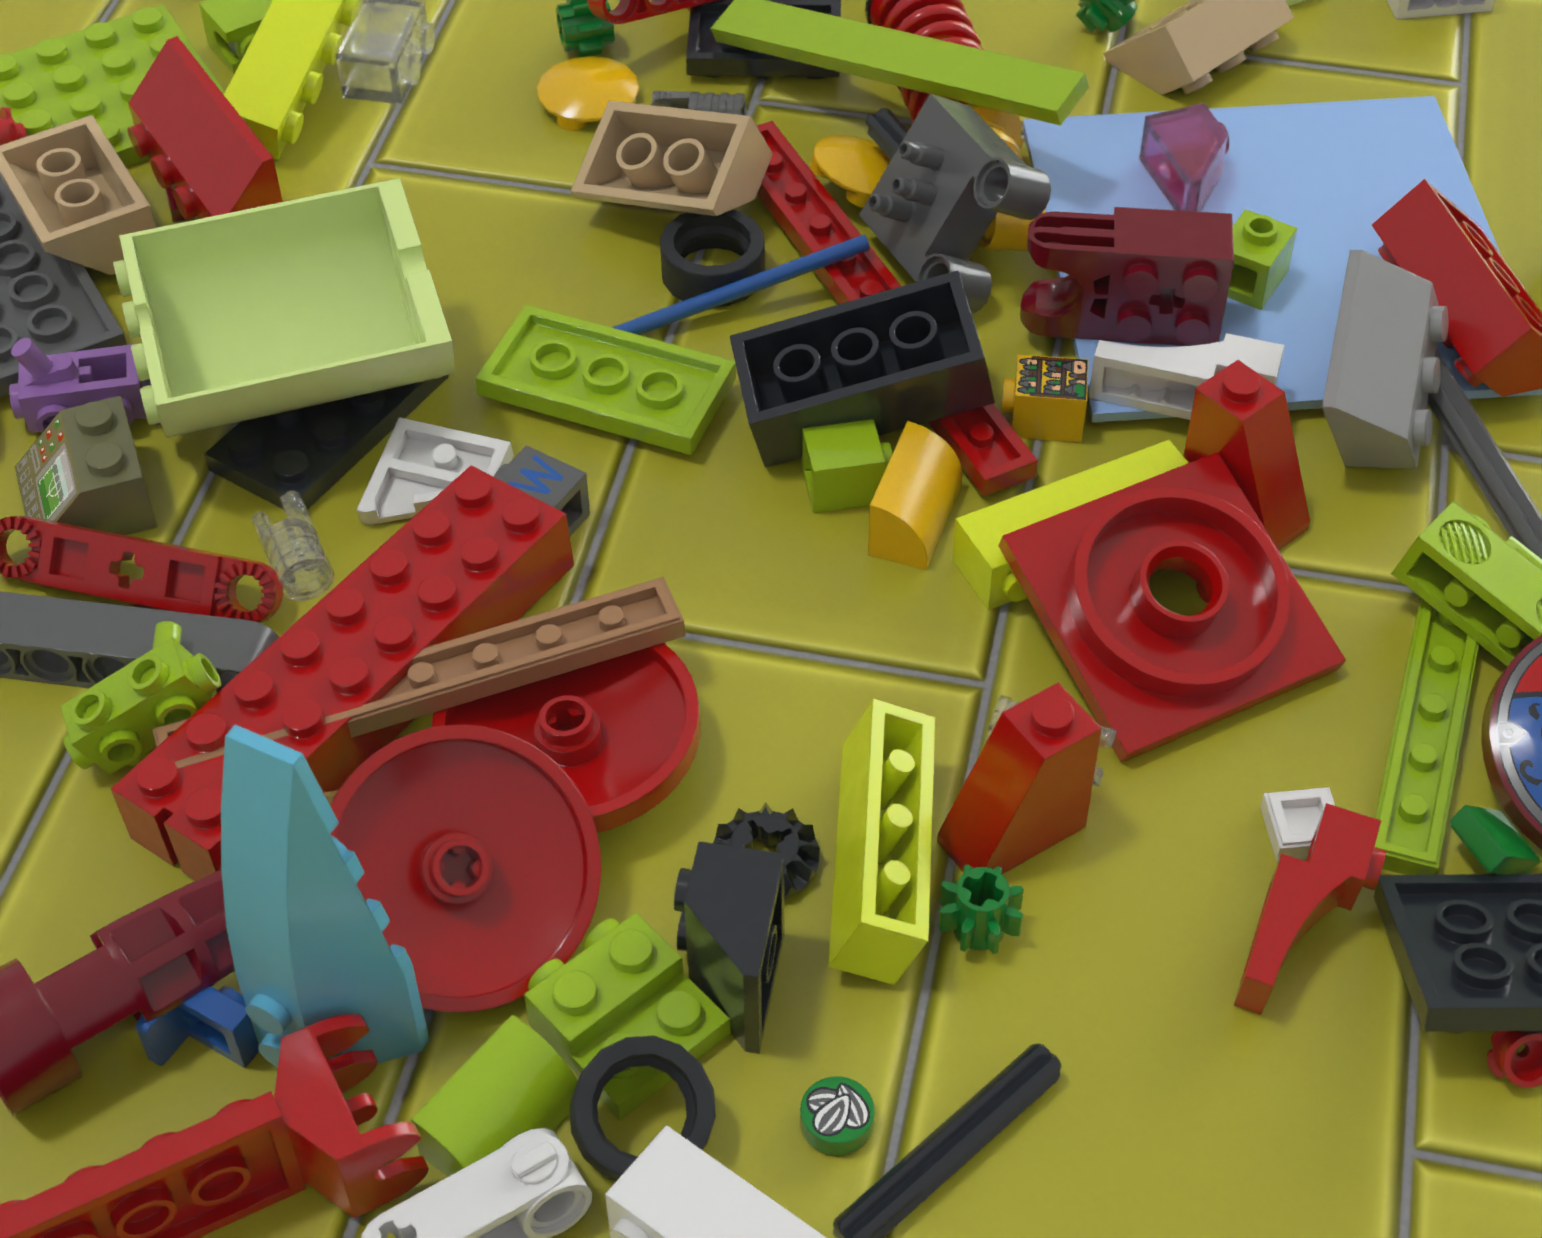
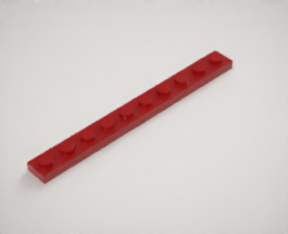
M770 121L757 125L773 153L757 195L803 257L861 236V233L775 123ZM871 246L869 251L815 270V273L839 304L901 287L900 283ZM994 404L928 422L935 433L944 439L954 450L962 469L983 496L1036 477L1038 460Z

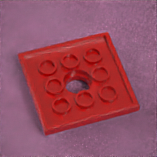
M1218 452L1005 534L998 545L1121 763L1335 672L1346 661ZM1160 569L1176 570L1190 576L1196 581L1197 592L1200 598L1207 604L1206 608L1197 614L1187 616L1165 609L1152 596L1149 586L1150 576Z

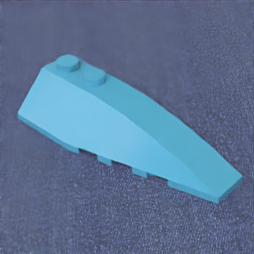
M234 725L225 736L221 799V873L226 928L235 974L246 1004V1013L250 1017L259 1044V1052L269 1063L278 1068L282 1037L319 1021L346 1014L361 1015L370 1031L351 1048L337 1053L329 1059L349 1051L373 1050L378 1063L421 1052L429 1041V1035L412 961L404 947L395 944L389 947L382 932L389 924L390 919L381 902L369 898L365 901L357 882L365 871L355 852L347 850L339 840L330 835L339 822L303 753Z

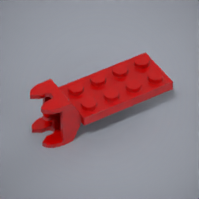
M346 1014L319 1021L281 1038L274 1096L270 1091L252 1100L242 1099L234 1101L220 1109L215 1116L179 1132L159 1134L145 1142L140 1149L102 1166L94 1165L77 1170L57 1186L25 1200H11L0 1204V1238H200L305 1190L304 1182L350 1216L356 1218L411 1190L425 1178L429 1168L423 1156L397 1159L422 1139L415 1124L411 1122L392 1123L360 1134L357 1126L371 1120L377 1114V1105L369 1093L358 1094L347 1100L344 1099L342 1093L367 1078L377 1067L378 1061L373 1050L349 1051L329 1059L333 1055L351 1048L370 1031L361 1015Z

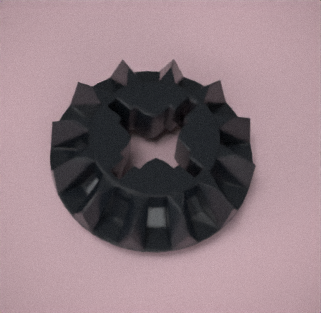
M765 802L757 812L746 813L738 808L732 821L727 824H718L714 844L753 849V839L757 838L758 841L762 840L768 847L777 845V853L784 854V899L803 890L815 876L819 865L820 847H818L813 825H804L800 822L793 808L783 814L772 811Z

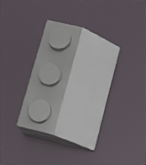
M1363 250L1349 251L1322 408L1345 467L1417 469L1420 447L1429 446L1432 437L1431 410H1427L1429 393H1437L1440 386L1441 366L1439 358L1435 357L1437 342H1445L1447 339L1449 327L1447 306H1439L1433 282Z

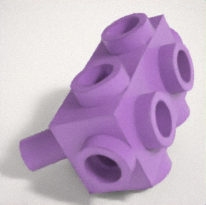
M22 338L12 347L11 354L19 362L18 383L10 384L9 386L10 402L14 417L16 419H25L29 433H43L60 410L120 395L129 424L132 423L133 419L147 418L140 389L151 385L150 379L139 380L131 345L45 355L30 338Z

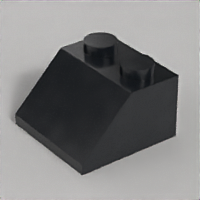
M699 841L692 869L681 868L676 882L674 910L682 912L677 932V950L687 952L689 979L730 1018L731 1034L743 1050L760 1054L785 934L784 854Z

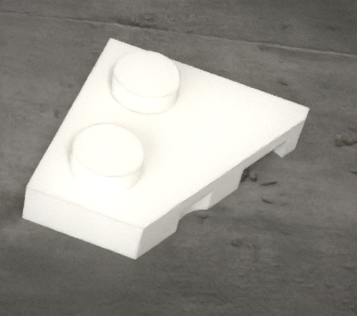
M399 417L358 505L357 513L361 523L374 525L413 518L470 465L494 477L502 465L509 464L512 461L514 454L511 443Z

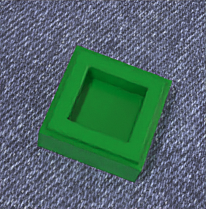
M1464 805L1449 820L1451 823L1450 827L1487 873L1529 874L1541 862V859L1500 810Z

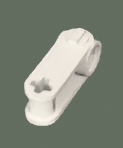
M546 1128L532 1129L517 1135L497 1151L383 1212L367 1225L361 1238H386L388 1233H393L395 1238H550L566 1231L585 1215L592 1203V1192L555 1132Z

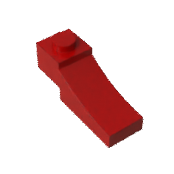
M1326 803L1313 834L1306 861L1281 853L1267 890L1234 1006L1262 1014L1278 972L1302 937L1321 918L1337 906L1351 911L1362 887L1375 890L1386 857V850L1374 847L1381 820Z

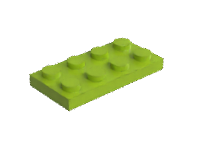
M525 304L475 380L479 396L692 455L736 379L735 361Z

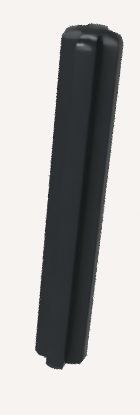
M1043 1044L1030 1045L839 1214L833 1222L834 1230L832 1233L834 1237L883 1238L1059 1080L1062 1065L1058 1057L1051 1053Z

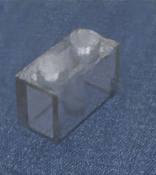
M363 0L360 11L336 54L343 98L403 104L411 85L418 83L421 63L425 54H431L434 47L435 31L433 24L427 23L425 1Z

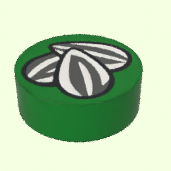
M834 1076L815 1082L805 1092L800 1105V1126L804 1138L813 1148L829 1155H847L859 1150L867 1143L873 1132L875 1114L873 1099L863 1085L850 1078Z

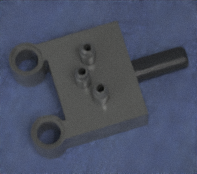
M930 94L909 130L892 111L887 108H880L876 114L868 115L865 124L869 127L868 135L891 161L859 216L916 282L959 270L971 313H975L981 310L987 303L991 294L992 280L991 274L985 266L968 261L997 212L1023 220H1033L1046 209L1050 200V180L1045 172L1027 166L971 106Z

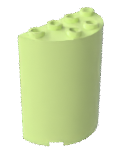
M400 178L119 235L124 260L113 262L121 296L132 295L133 301L122 303L130 338L141 337L142 343L131 345L132 355L139 380L150 379L151 385L140 389L148 424L161 423L167 438L454 374L455 365L452 339L430 270L426 268L421 242Z

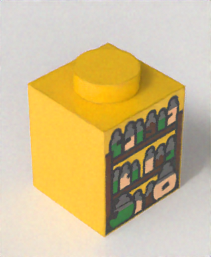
M1017 355L1015 378H1004L1001 413L1012 414V428L1020 438L1082 443L1087 405L1088 359Z

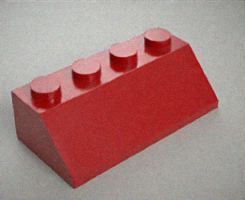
M176 36L168 39L128 102L134 125L128 127L127 130L130 141L141 159L149 157L151 168L158 183L163 189L172 188L177 207L186 220L191 218L197 220L283 202L274 159L180 38Z
M1423 179L1372 224V227L1384 243L1378 249L1379 254L1385 261L1433 282L1439 306H1447L1448 335L1446 341L1442 343L1449 349L1453 346L1455 347L1460 356L1453 362L1459 372L1472 386L1477 388L1484 383L1501 397L1542 389L1541 309L1483 229L1434 186Z

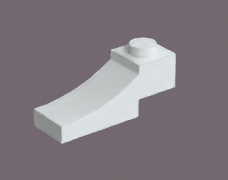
M1228 333L1225 334L1224 341L1181 347L1138 346L1099 340L1094 354L1089 399L1190 420L1195 388L1236 360H1240L1276 385L1285 345Z

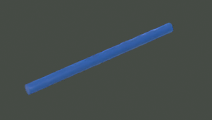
M863 234L612 328L641 335L870 250V246L866 236Z

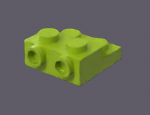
M634 913L621 924L614 918L606 919L599 923L588 935L584 944V951L566 964L559 959H553L543 964L531 977L528 985L529 991L524 994L529 1025L554 1048L578 1077L601 1049L626 1037L657 1036L680 1044L698 1060L731 1034L730 1018L683 973L682 957L637 913ZM649 1066L630 1067L615 1074L603 1087L600 1100L620 1120L671 1081L672 1078L665 1072Z

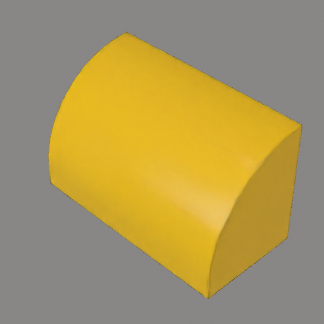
M907 421L870 503L868 555L927 570L961 489L962 467L950 445L939 435L919 424Z

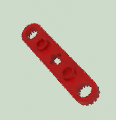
M10 516L0 519V574L6 578L34 582L39 585L174 612L243 619L259 623L274 616L282 603L283 586L278 574L269 565L260 561L30 516ZM14 530H21L22 534L27 535L26 540L31 542L28 544V547H31L32 551H28L30 557L24 560L25 563L18 564L8 555L6 548L7 539ZM134 556L135 564L139 567H144L143 578L133 579L130 584L129 575L121 572L120 565L122 561L132 560ZM244 575L254 576L255 580L260 581L258 582L259 586L263 587L261 593H264V597H261L260 601L262 603L257 605V609L248 610L244 608L236 597L237 583Z

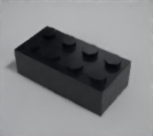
M959 270L730 335L748 423L765 468L802 458V428L874 419L878 436L904 429L907 421L923 424L995 403L985 356Z

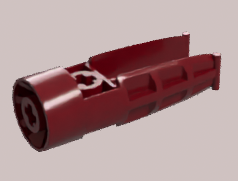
M221 870L183 886L97 930L90 935L95 946L94 951L36 983H33L17 958L0 966V1098L12 1117L82 1077L81 1069L71 1049L131 1015L134 1016L137 1022L141 1017V1013L146 1022L159 1016L161 1017L180 1006L182 1002L214 985L235 971L226 928Z

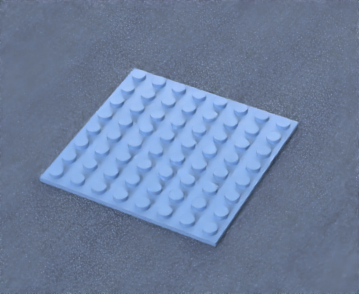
M1435 96L1068 116L1061 126L1035 119H1023L1022 122L1031 167L1045 172L1050 180L1051 194L1045 209L1046 212L1113 215L1114 207L1230 213L1232 214L1234 225L1246 209L1297 228L1289 271L1263 309L1260 310L1227 297L1219 342L1224 341L1225 334L1228 333L1285 345L1276 386L1285 392L1288 410L1322 408L1349 251L1363 250L1383 259L1378 249L1384 243L1372 227V224L1423 179L1428 181L1474 220L1499 251ZM1056 271L1057 278H1062L1069 275L1066 273ZM1072 338L1076 359H1088L1087 405L1092 423L1173 418V416L1089 399L1094 354L1099 340ZM1108 341V342H1114V343H1120V344H1128V345H1138V346L1181 347V345H1164V344H1148V343H1132V342ZM1437 342V351L1468 399L1501 397L1484 383L1477 388L1472 386L1459 372L1453 362L1460 356L1455 347L1453 346L1449 349L1442 342ZM1542 389L1506 397L1542 395Z

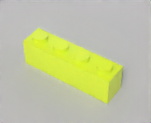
M273 0L224 96L268 150L273 159L279 160L287 142L294 144L297 141L304 121L302 111L306 103L314 104L318 99L323 84V74L321 73L326 63L330 65L335 64L342 46L343 37L341 33L345 25L352 27L355 24L360 11L361 0Z
M1167 440L955 518L952 560L988 610L1011 601H1022L1027 596L998 546L1003 535L1188 464V461L1173 443Z
M876 699L871 701L842 745L828 967L894 985L927 944L929 938L935 717Z

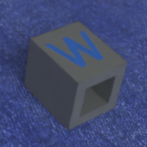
M527 445L509 464L502 465L494 475L495 478L566 513L570 536L590 515L586 472Z

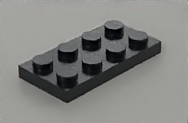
M449 375L241 421L204 453L208 470L299 518L394 429L399 417L406 418Z

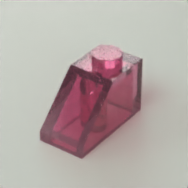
M1205 103L1145 116L1139 160L1174 210L1201 212L1221 178L1224 155L1227 154L1230 145L1229 135L1224 124L1216 120Z

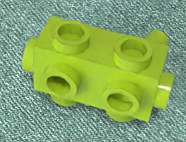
M170 621L157 623L152 650L61 705L68 732L63 737L64 745L70 757L80 768L88 769L97 764L111 775L127 764L135 767L156 748L152 729L190 718L217 693L216 689L221 687V679L215 667L202 653L193 656L180 644L182 627L179 624Z

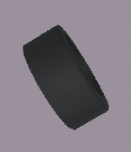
M732 209L718 216L685 212L668 223L660 237L663 284L673 296L682 301L765 271L763 231L751 217ZM714 248L733 251L741 256L727 264L713 266L696 264L685 259L691 253L702 249ZM752 294L717 307H726L736 304L738 302L746 300Z
M657 1036L626 1037L601 1049L581 1072L569 1104L571 1134L582 1157L604 1177L617 1181L639 1157L623 1152L614 1146L606 1138L598 1119V1102L603 1087L615 1074L630 1067L649 1066L665 1072L678 1084L685 1098L686 1120L680 1135L701 1150L707 1145L716 1118L714 1088L702 1064L680 1044Z

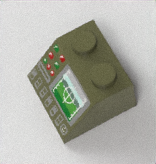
M121 395L60 410L15 466L25 516L122 535H129L157 527Z

